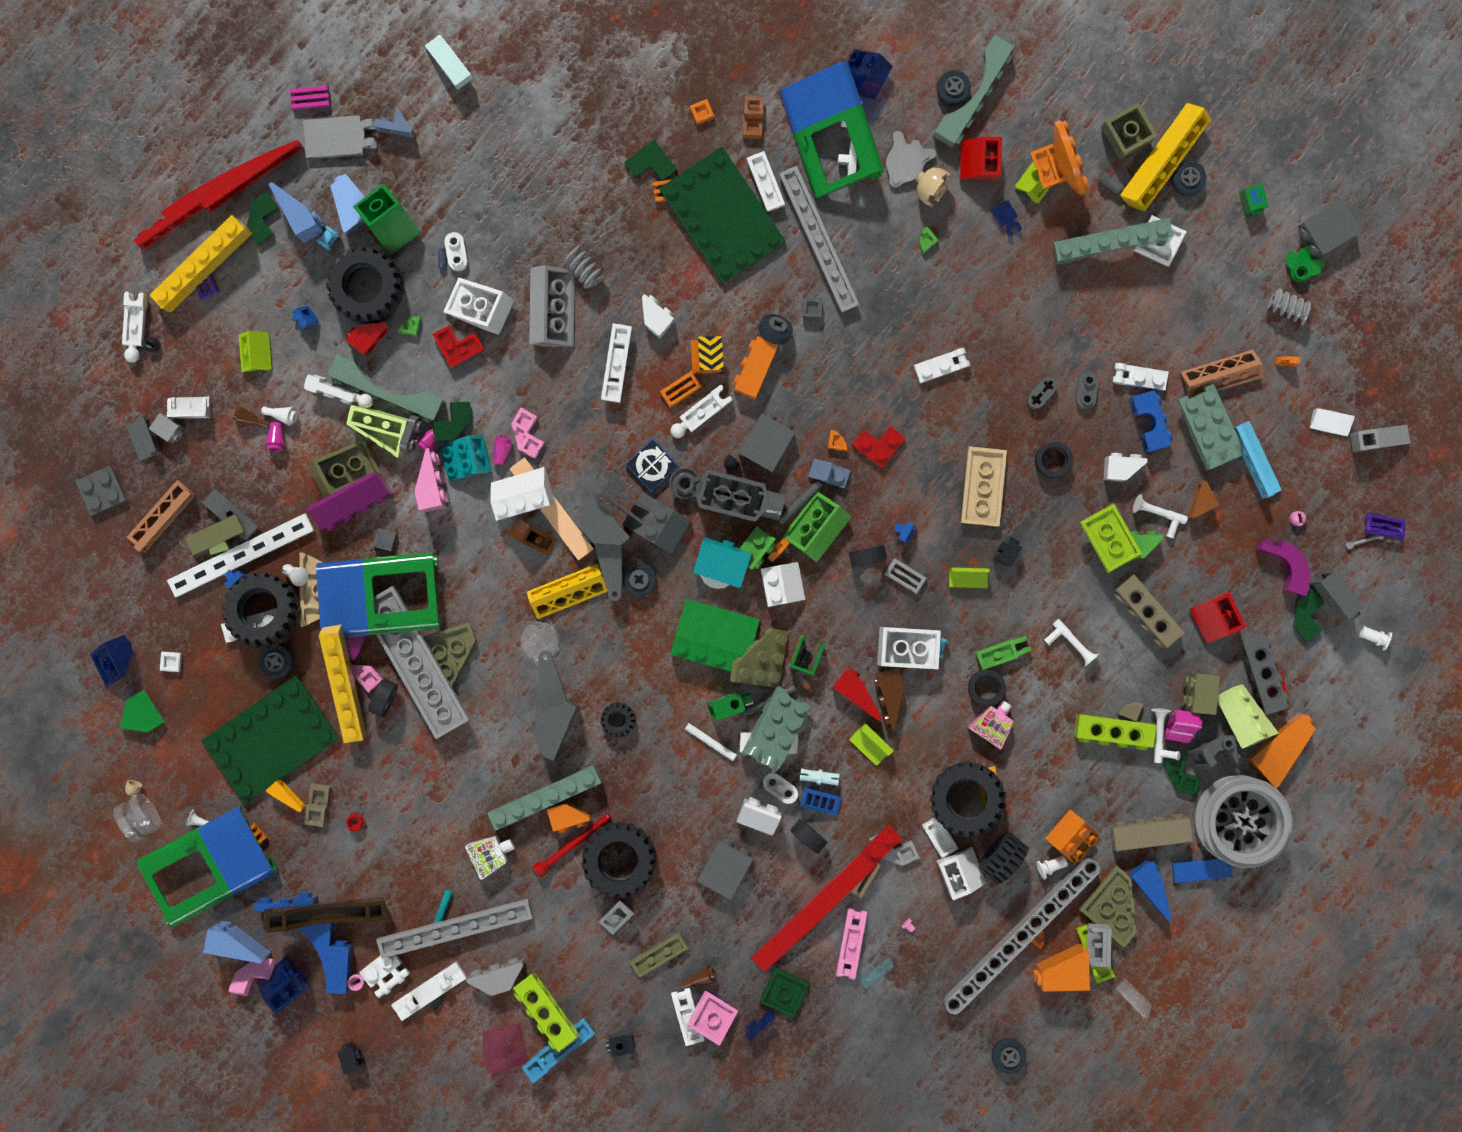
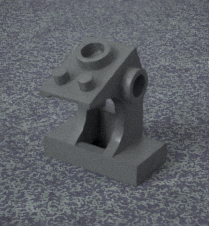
M1235 735L1213 736L1200 745L1185 750L1194 768L1216 765L1217 762L1214 756L1217 752H1221L1224 755L1228 764H1238V759H1240V754H1237L1238 742L1235 739Z

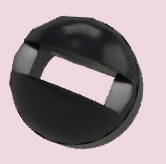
M147 337L144 341V347L147 351L154 353L160 349L161 343L155 337ZM150 341L156 346L153 348L148 344V342Z
M730 454L724 460V467L729 471L736 470L740 465V462Z

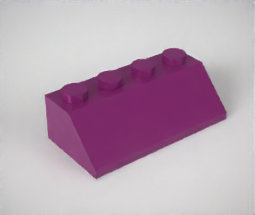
M374 471L306 509L321 530H328L330 532L338 528L340 522H349L356 518L355 514L368 512L372 509V505L377 502L382 504L388 501V496L392 495V492L383 475Z

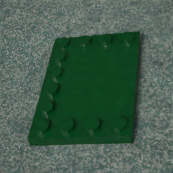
M722 146L659 188L661 194L722 285L786 243Z
M295 675L202 739L201 742L243 804L269 788L275 781L282 779L340 739V736L299 676Z

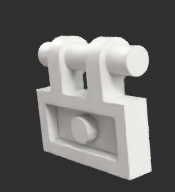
M380 955L359 972L370 987L376 983L379 985L380 988L375 991V995L378 998L390 993L395 985L401 984L405 981V977L410 974L406 968L402 971L398 970L397 967L402 961L397 955L381 959ZM391 972L393 978L386 982L383 978Z

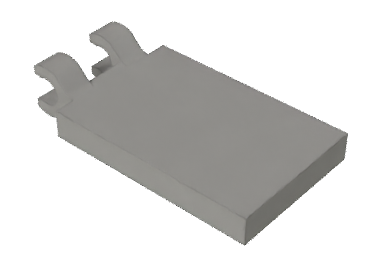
M357 115L303 120L307 160L364 155V149L377 148V141L374 138L365 139L364 130H376L373 119L362 120L361 116Z

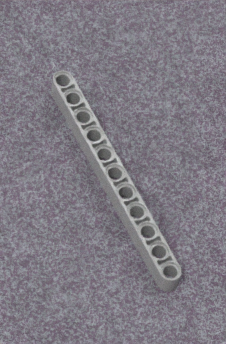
M1088 857L1080 861L945 996L943 1002L947 1011L954 1015L960 1013L1099 874L1100 865ZM1088 863H1093L1094 865L1091 872H1086L1085 867ZM1077 876L1080 877V883L1075 886L1072 885V879ZM1061 890H1066L1067 892L1064 899L1058 898V893ZM1053 904V910L1046 913L1044 911L1045 906ZM1036 917L1039 918L1038 926H1031V920ZM1020 931H1025V938L1018 940L1017 934ZM1006 945H1012L1010 953L1003 952ZM995 958L998 959V965L991 967L990 961ZM984 972L985 978L980 981L976 980V975ZM971 986L972 989L970 993L963 994V988ZM957 1000L958 1004L956 1007L951 1008L948 1006L949 1002Z

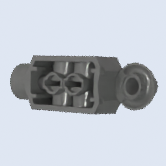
M682 467L675 470L669 479L670 490L676 497L688 499L695 496L699 508L755 522L760 516L779 521L785 501L784 494L766 490L764 483L710 469L702 476H699L693 469ZM682 478L690 480L688 488H682L679 485V481Z

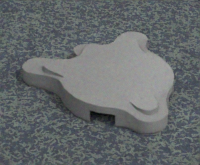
M900 131L893 133V148L889 152L885 164L888 171L889 184L893 188H898L906 182L916 180L922 172L924 165L936 157L934 149H923L918 140H913L911 144H906L904 135Z

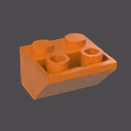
M1069 810L1045 839L1074 865H1077L1078 862L1084 859L1085 854L1091 847L1096 845L1101 836L1072 810Z

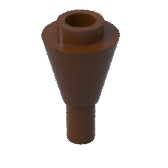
M242 406L240 410H235L233 420H236V425H257L266 429L269 428L270 421L258 418V416Z
M707 965L693 975L692 978L682 981L681 986L685 989L693 985L714 984L717 978L716 972Z

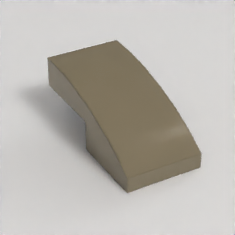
M315 783L310 785L304 824L324 826L331 786Z

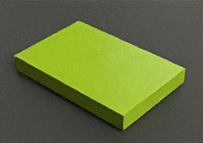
M1114 503L1079 522L1107 573L1142 555Z

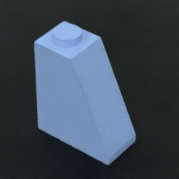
M344 174L337 176L330 186L342 230L348 236H351L365 224L353 208L365 196L350 178Z

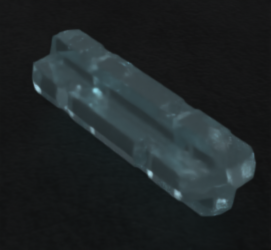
M889 958L885 959L882 965L879 964L868 973L869 976H865L860 980L864 988L868 989L872 986L873 982L875 983L883 977L887 970L890 971L894 968V964Z

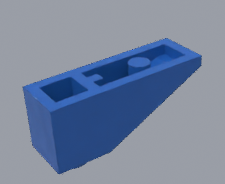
M1144 859L1128 875L1167 921H1170L1172 917L1162 876L1158 873L1160 869L1153 861L1149 862Z

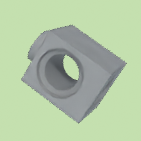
M159 413L149 429L167 442L174 444L175 441L177 442L182 437L184 427L166 415Z

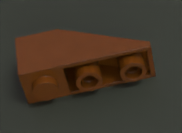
M899 667L877 672L876 677L873 678L876 689L880 688L881 696H878L881 708L885 707L886 714L883 715L886 726L890 725L891 729H895L904 690Z

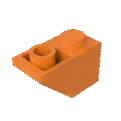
M568 802L547 808L553 832L563 833L569 831V827L577 825V828L588 825V821L592 819L591 814Z

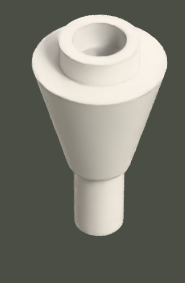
M263 407L261 410L262 414L273 416L289 426L295 423L298 418V413L294 407L274 409Z

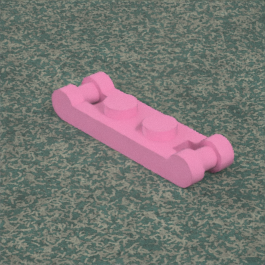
M851 908L847 909L835 976L837 977L847 976L849 979L855 980L867 911L861 910V912H857ZM852 919L859 920V925L852 924ZM844 963L851 964V968H844Z

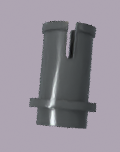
M1104 171L1098 179L1101 186H1106L1115 194L1123 186L1122 183L1110 175V172L1106 173Z

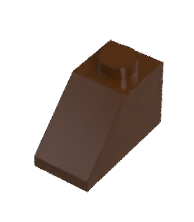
M518 518L509 533V536L547 556L557 540Z

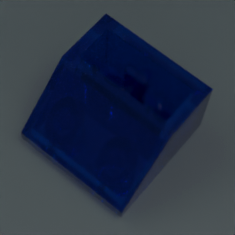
M854 49L848 63L859 96L875 100L893 66L879 53Z
M288 956L274 966L270 980L261 978L257 980L263 1000L275 1015L311 986Z

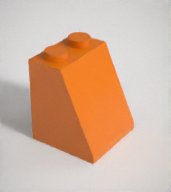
M1077 944L1037 963L1036 970H1033V981L1036 982L1043 992L1090 991L1089 951L1082 944Z

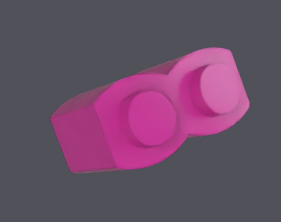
M1175 710L1171 719L1166 723L1165 739L1189 743L1191 739L1195 738L1197 730L1200 731L1202 719H1199V713Z

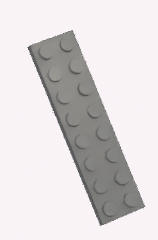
M395 586L374 597L376 614L408 611ZM420 630L377 634L378 639L435 739L471 720Z

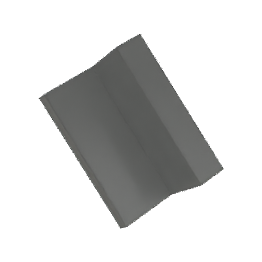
M142 415L136 418V422L126 425L139 461L162 453L155 433L149 429L151 426L149 417Z

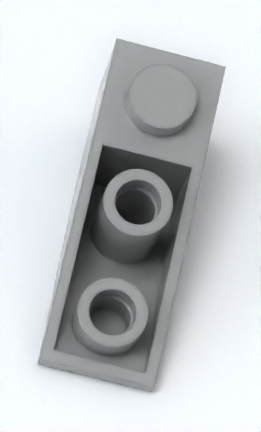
M1408 425L1364 430L1350 434L1353 453L1410 444Z

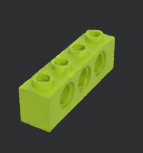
M1076 714L1074 737L1079 738V742L1090 743V740H1098V744L1108 746L1110 742L1117 743V747L1128 748L1129 745H1136V749L1147 751L1148 747L1154 748L1157 725ZM1094 725H1098L1100 728L1097 735H1093L1091 732ZM1116 727L1119 731L1118 736L1112 738L1110 732ZM1136 730L1138 733L1135 740L1130 739V732Z
M536 973L529 975L513 988L515 990V997L520 1003L523 1002L525 1004L527 1014L531 1018H535L538 1023L537 1028L542 1034L547 1035L549 1038L548 1043L553 1050L557 1049L560 1052L580 1037L578 1031ZM532 992H535L538 995V1001L536 1003L532 1002L530 999V995ZM543 1008H546L549 1011V1017L547 1019L544 1018L541 1014ZM554 1024H558L561 1028L559 1035L553 1032Z

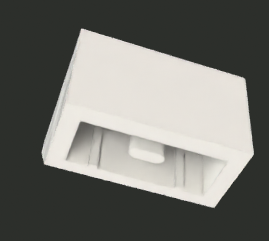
M750 797L749 800L744 799L737 822L773 836L781 819V812L776 806L767 804L766 807L761 805L760 800Z
M973 847L936 861L949 895L953 900L971 894L986 884L984 875L979 869V863Z

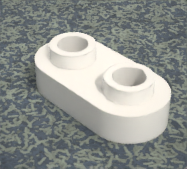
M449 233L445 237L448 264L453 270L462 271L468 265L465 241L459 233ZM452 239H457L455 245L451 244ZM459 257L461 259L459 263H454L455 258Z
M769 773L764 777L763 786L769 793L786 804L796 801L798 791L794 785L776 773ZM770 779L776 780V784L774 786H771L769 784ZM786 790H790L792 792V795L790 797L785 796L784 793Z

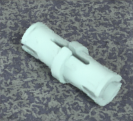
M801 768V774L803 775H800V781L817 782V785L824 783L838 786L839 773L822 772L820 769L819 771Z

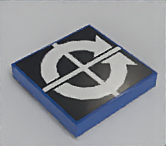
M653 438L625 464L650 492L656 489L679 467Z

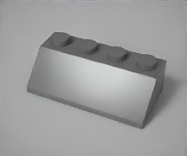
M548 265L531 268L529 344L552 347L574 346L575 270L570 271L569 269Z

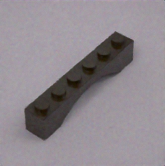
M383 897L264 909L266 933L288 931L325 923L386 920L385 900Z

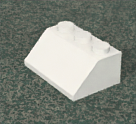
M545 467L491 483V505L496 521L556 504Z

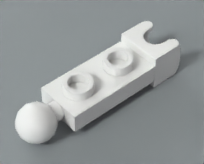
M125 292L122 345L129 346L124 353V357L128 362L133 363L139 360L140 357L139 351L136 349L137 346H144L148 296L145 293H139L138 299L134 301V295Z
M308 374L306 377L304 389L308 391L323 393L324 396L329 398L339 397L341 398L340 401L346 404L357 402L360 407L366 409L370 408L373 404V399L368 394L361 395L327 382V378L314 374L312 376Z
M719 385L680 416L683 422L681 424L676 423L671 427L672 436L675 438L683 437L687 428L692 433L717 412L733 401L732 397L729 396L726 399H721L719 394L723 391V386Z

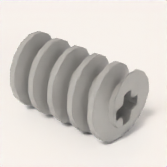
M580 245L568 254L564 263L570 265V271L575 270L574 276H580L579 282H585L583 286L587 289L601 282L605 278V274L602 276L598 275L601 269L594 270L596 263L589 264L591 257L584 258L587 252L583 251L580 253L579 250L582 247Z
M1281 288L1274 292L1267 305V310L1273 306V313L1280 309V316L1287 312V319L1294 315V322L1301 318L1300 325L1306 322L1311 312L1310 301L1304 303L1303 298L1297 300L1296 295L1290 296L1288 291L1283 293Z

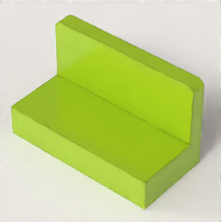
M1032 162L1015 187L1020 191L1026 192L1033 202L1039 204L1050 187L1043 190L1038 170L1035 168L1034 162Z
M247 331L239 334L241 371L271 370L269 333Z
M949 568L948 587L988 588V573H990V569Z
M865 723L849 739L875 765H878L887 755L889 756L894 751Z

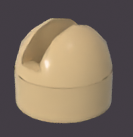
M128 780L125 786V792L129 796H136L142 789V784L134 780Z

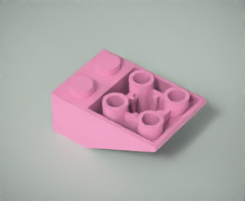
M429 448L425 450L415 488L418 509L423 512L446 508L447 502H449L448 493L444 491L442 485L445 484L444 475L442 472L440 473L438 465H441L439 454H436L435 451Z

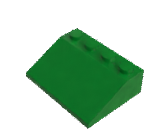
M686 599L670 655L731 672L733 661L738 657H742L747 652L746 649L754 643L760 619Z

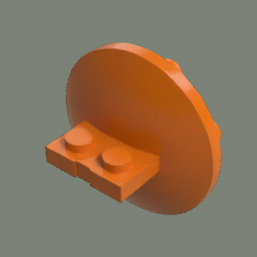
M1059 120L1054 122L1053 144L1032 151L1030 154L1035 168L1038 170L1043 190L1066 181L1081 196L1086 194V190H1089V184L1086 176L1082 177L1083 164L1079 154L1076 155V145L1073 136L1068 137L1070 131L1067 122Z

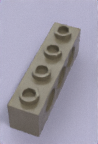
M1129 575L1113 589L1116 593L1114 595L1121 604L1125 603L1128 607V613L1133 618H1138L1141 622L1139 624L1146 633H1151L1153 636L1152 640L1158 647L1168 648L1185 633L1135 575ZM1132 593L1138 595L1139 599L1136 603H1133L1130 599ZM1146 607L1151 610V615L1148 618L1143 615V610ZM1158 622H1162L1164 626L1161 632L1156 630Z

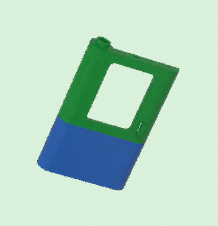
M848 61L834 64L779 91L815 200L863 179L871 178V180H876L882 177L884 168ZM845 121L860 170L837 181L828 183L812 136L820 130Z
M433 552L317 563L316 576L320 629L342 624L345 638L439 629L435 567H439L438 556H434ZM413 572L426 573L429 603L427 609L384 614L375 613L372 582L374 576Z
M240 805L137 860V866L164 914L163 919L165 923L172 927H176L277 873L275 862L270 856L266 857L244 817ZM195 851H200L216 883L175 906H169L153 874Z

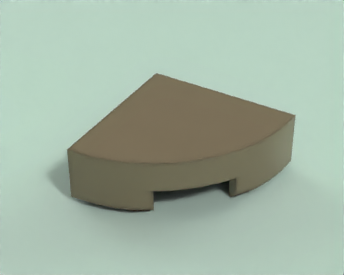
M1139 702L1126 704L1121 707L1117 714L1137 721L1143 704Z

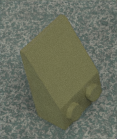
M364 439L315 459L308 465L323 498L330 496L374 471L381 474Z

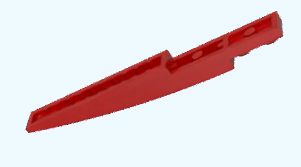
M298 140L257 156L210 180L162 210L161 213L165 218L154 222L153 227L141 231L137 238L134 239V242L138 247L145 250L205 208L211 213L302 150L304 146Z
M888 824L786 922L751 959L765 972L875 868V865L902 840V837Z

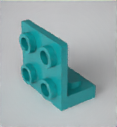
M468 435L440 445L448 481L458 480L474 474L492 472L483 435Z

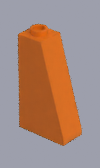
M1297 713L1277 730L1279 734L1264 741L1246 757L1248 762L1267 783L1275 788L1280 786L1316 730L1312 725L1314 723L1307 714Z

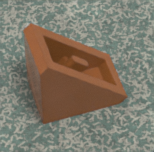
M1198 481L1187 515L1189 519L1196 518L1219 506L1207 481Z

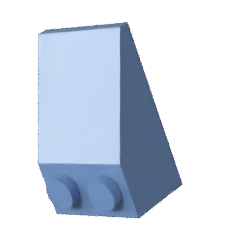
M269 183L292 230L299 239L305 243L324 233L322 228L324 223L315 211L309 210L305 205L274 183Z
M220 921V923L207 930L203 953L260 964L271 956V952L239 927L232 926L231 922Z

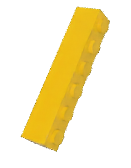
M1187 103L1180 111L1179 115L1120 196L1128 206L1144 212L1147 210L1212 120L1205 108Z
M231 215L150 294L151 298L163 310L172 312L252 232L241 220Z
M342 624L323 627L319 633V639L344 743L362 741L366 734V728Z

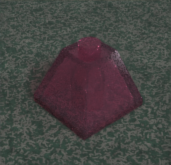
M521 1023L482 1031L483 1054L487 1074L505 1071L528 1062Z

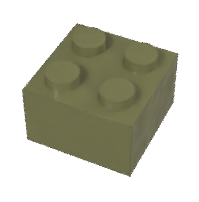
M1139 102L1108 119L1101 126L1119 160L1153 142L1158 136Z
M1187 672V676H1184L1183 687H1185V695H1182L1181 698L1183 710L1216 715L1220 676Z

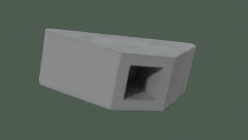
M516 957L508 960V964L500 966V963L489 966V969L485 971L481 969L474 970L467 977V983L491 996L509 991L518 977L525 960H519Z

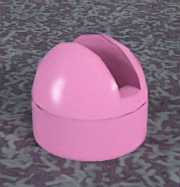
M1295 511L1291 513L1289 521L1293 526H1302L1306 522V515L1301 511ZM1298 514H1300L1301 523H1299Z
M354 974L348 979V987L353 991L361 989L364 985V979L359 974ZM359 978L360 982L354 986L352 982Z

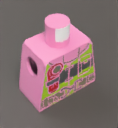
M1002 701L997 709L987 706L968 728L1001 749L1013 724V720L1007 717L1012 706L1005 701Z

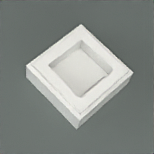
M161 652L160 671L181 672L182 653Z

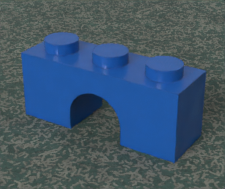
M1155 390L1129 398L1134 417L1145 415L1152 422L1151 430L1140 435L1145 453L1171 446L1172 434L1169 430L1167 431L1165 425L1167 418L1165 413L1161 411L1159 394H1156Z

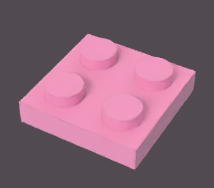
M705 991L686 1026L720 1046L738 1010Z

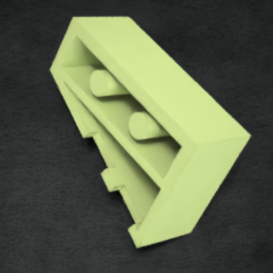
M358 404L351 405L347 425L365 437L370 438L377 445L391 452L395 457L403 456L404 452L400 451L399 445L408 418L372 408H362Z
M1243 684L1232 687L1218 695V703L1242 749L1261 743L1279 734Z

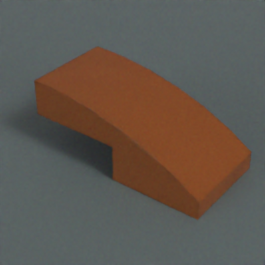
M745 96L743 138L762 139L764 97Z

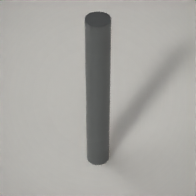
M817 480L780 516L778 522L782 525L823 485Z
M794 685L785 689L788 695L797 692ZM772 696L745 708L743 712L745 717L763 709Z

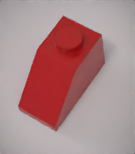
M385 322L357 325L356 328L353 327L348 332L346 341L368 357L391 327Z

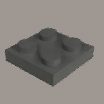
M111 465L75 481L90 516H95L128 501L117 474Z

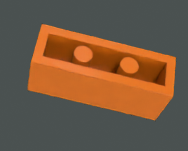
M757 336L756 340H751L748 350L751 352L748 358L744 357L740 366L743 369L741 375H736L733 382L735 392L756 400L778 349L777 344H772Z

